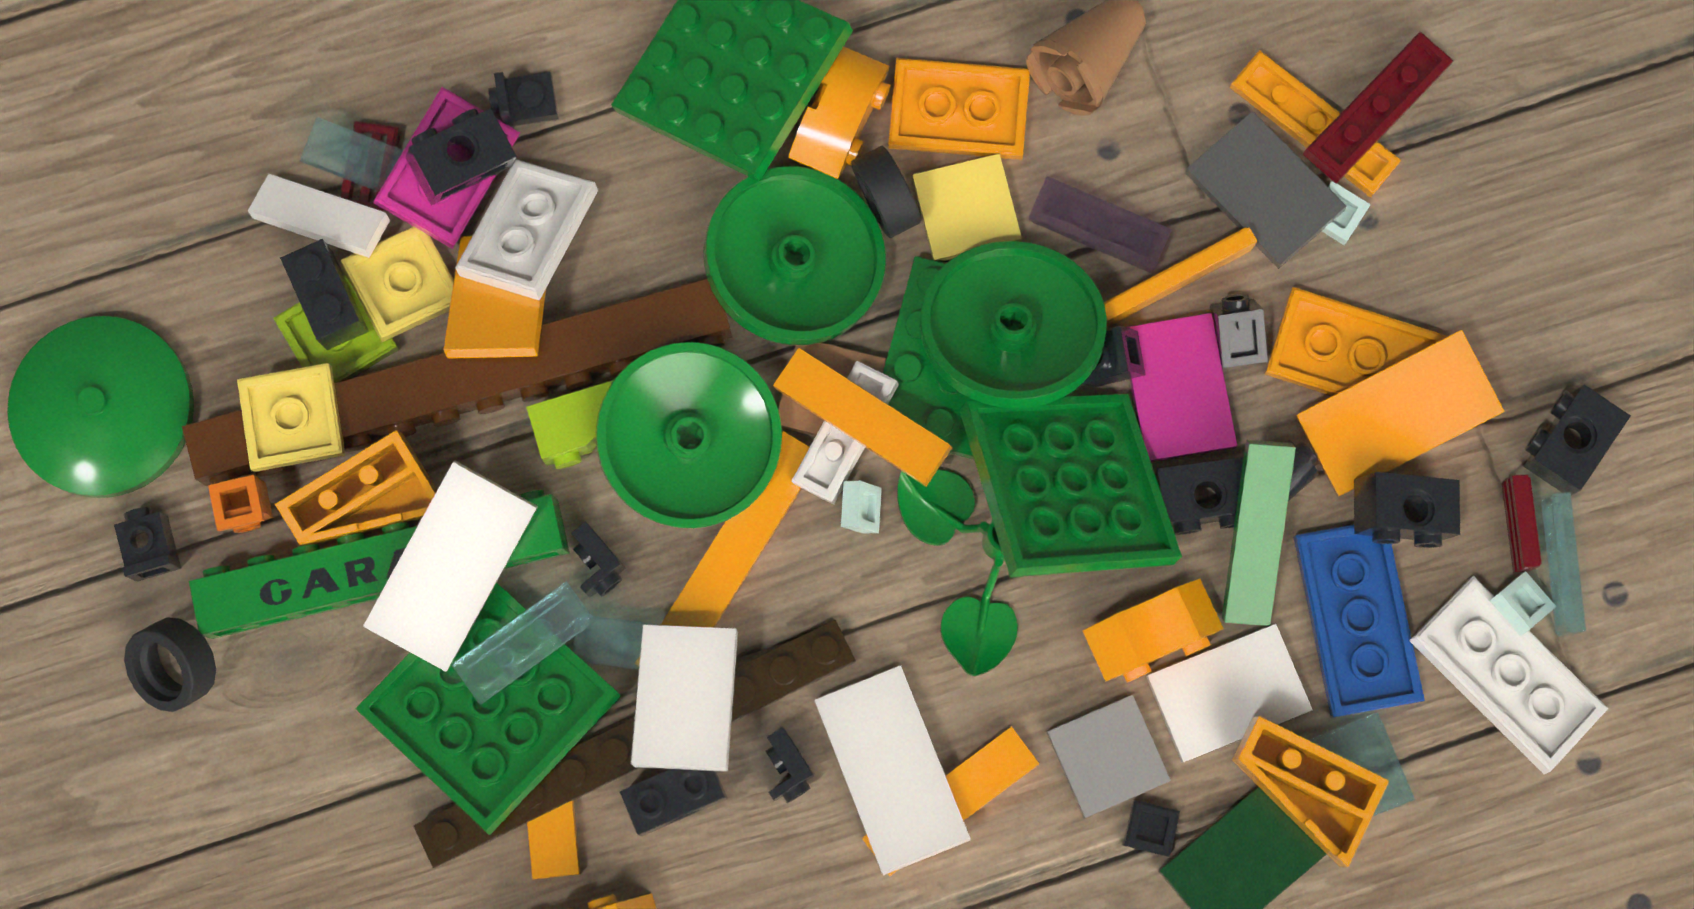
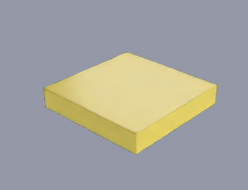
M1000 154L912 175L933 261L943 262L951 260L969 249L988 243L1022 241Z
M415 227L377 243L370 258L355 253L340 260L341 267L381 342L404 333L450 310L454 280L431 237Z
M329 363L237 379L250 470L257 472L345 456L332 366Z

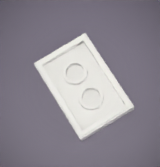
M515 159L455 267L459 276L540 301L598 192L595 182Z
M1276 624L1146 676L1182 763L1242 739L1251 719L1260 716L1277 725L1313 710Z
M643 625L631 761L633 767L728 771L738 638L736 628Z

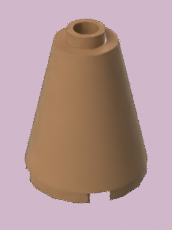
M1106 0L1037 41L1030 49L1032 52L1027 56L1026 64L1031 77L1039 89L1046 96L1053 91L1062 99L1058 106L1065 111L1078 116L1091 115L1101 106L1146 26L1143 7L1137 0Z

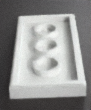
M454 461L363 626L438 668L447 671L538 506L461 463Z
M1472 576L1409 641L1543 774H1547L1552 771L1608 710V707L1530 631L1520 636L1490 602L1495 596Z
M901 665L815 699L883 875L971 840Z

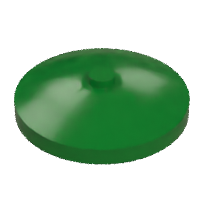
M788 166L767 169L760 182L747 177L736 184L723 197L707 227L703 259L707 280L713 294L725 312L739 325L761 338L776 343L811 345L825 342L845 333L869 310L882 286L885 275L886 251L882 232L876 218L855 191L838 179L823 172L804 167Z
M1003 241L969 249L950 260L940 269L928 286L923 299L920 332L922 344L931 365L941 378L955 390L973 400L996 407L1030 408L1054 402L1068 395L1091 375L1103 351L1107 316L1105 305L1097 286L1089 275L1074 261L1055 250L1041 245L1020 241Z
M92 316L77 319L57 327L41 338L29 350L13 377L8 396L7 416L10 433L16 449L26 464L39 477L51 485L74 495L90 498H110L122 496L145 487L161 476L173 464L186 443L182 426L192 424L194 395L185 365L174 349L159 335L149 328L128 319L112 316Z
M685 342L674 343L651 350L628 364L618 374L601 402L596 422L595 440L597 455L604 476L617 496L632 510L649 520L666 526L701 528L716 525L733 518L748 508L762 494L778 464L782 445V428L775 399L765 381L753 367L725 349L709 344Z

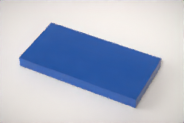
M1354 525L1294 536L1330 717L1335 718L1425 701L1414 647L1409 641L1411 633L1392 544H1376L1372 542V536L1355 535Z

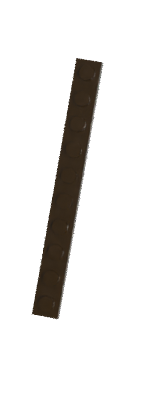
M836 619L735 668L731 723L855 663L856 660ZM635 717L573 747L490 835L457 804L413 825L432 868H437L556 808L641 768L633 767L631 764Z

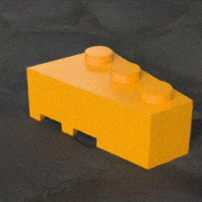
M396 430L275 505L298 543L309 545L350 534L380 529L391 524L422 519L437 492V488L403 433Z
M1260 716L1251 719L1232 759L1339 867H1349L1389 780Z

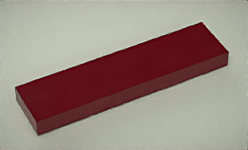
M1419 32L1307 147L1303 155L1337 184L1450 67L1454 60L1422 32Z

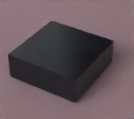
M1133 800L1123 846L1170 857L1180 811Z

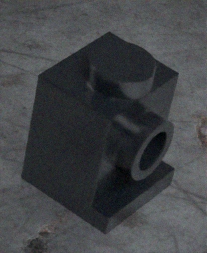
M1123 326L1114 327L1112 330L1106 331L1103 359L1101 362L1098 361L1091 375L1082 384L1100 387L1146 375L1138 331Z
M141 507L124 513L125 521L114 524L124 563L123 572L125 577L138 582L181 569L168 516L160 512L153 513L151 507ZM146 532L149 537L148 543L144 547L138 548L136 537Z

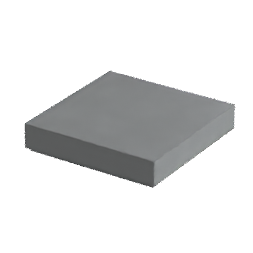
M1133 695L1046 732L1084 818L1171 781Z

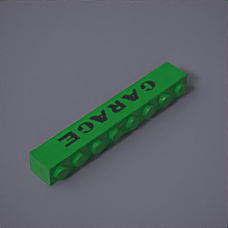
M534 490L519 494L520 497L538 507L504 569L570 554L558 499L551 494L545 495L544 490ZM408 522L391 524L382 528L383 535L366 539L364 533L350 534L337 538V546L320 549L319 544L304 545L292 549L293 556L278 560L275 559V555L258 556L247 560L248 567L231 571L228 565L205 569L202 571L203 578L189 581L198 631L204 637L215 639L378 600L418 526L410 528Z

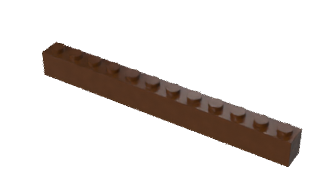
M704 279L544 324L541 326L538 356L447 358L445 353L335 383L344 449L346 452L365 449L372 445L371 439L389 435L396 430L407 437L416 433L415 427L433 422L435 427L450 425L461 420L460 414L477 410L478 414L496 412L505 407L504 402L521 397L523 402L535 401L548 396V389L566 385L567 389L581 388L593 382L592 377L610 372L611 377H617L635 359L662 346L691 342L709 344L720 348L725 345V339L732 338L726 312L713 294L708 280ZM242 410L182 426L194 477L200 483L208 486L254 473L250 470ZM317 460V461H312V462H306V463H301V464H311V463H316V462H319V461H322V460ZM283 467L257 471L255 474L257 477L269 476L283 471Z

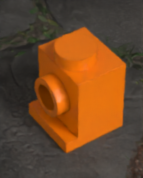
M255 475L208 485L217 531L220 532L233 528L234 533L249 532L261 528L262 521L273 518L266 483Z

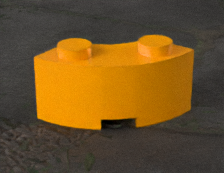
M843 46L820 83L814 103L811 107H807L788 158L838 179L847 164L851 165L852 160L860 157L865 143L859 139L873 108L880 110L887 98L890 85L885 83L884 80L889 65Z
M1197 579L1116 613L1082 631L1105 681L1123 675L1126 683L1152 672L1149 663L1180 649H1183L1185 656H1188L1210 646L1211 643L1208 636L1224 628L1201 579Z

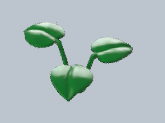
M938 469L928 485L924 486L901 471L897 486L898 508L905 526L914 537L929 545L942 546L951 540L956 529L961 533H982L983 550L990 558L994 559L981 601L973 597H962L955 600L945 610L940 624L941 638L946 649L966 674L974 677L985 674L1005 659L1015 643L1018 631L1017 618L1013 609L1004 603H990L996 580L1005 561L993 521L990 524L986 521H982L980 524L969 525L963 523L972 515L975 499L969 484L957 474Z

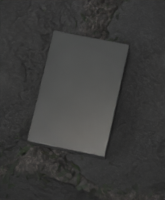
M1253 111L1186 168L1185 174L1240 230L1250 227L1257 239L1255 246L1278 269L1346 209V205Z

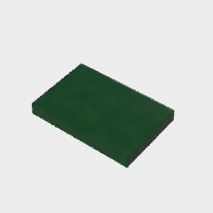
M1256 787L1159 869L1158 872L1189 909H1263L1327 854L1265 792Z

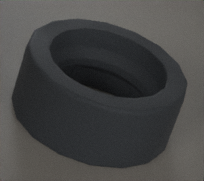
M880 146L851 161L855 178L865 200L887 237L892 238L921 223V216L913 195L899 167L884 146Z
M166 617L133 634L126 644L124 662L127 676L133 688L142 699L158 710L169 712L180 710L205 696L214 685L216 676L214 654L206 638L193 625L182 619ZM158 644L167 648L177 660L182 672L183 685L175 682L165 672L159 659Z

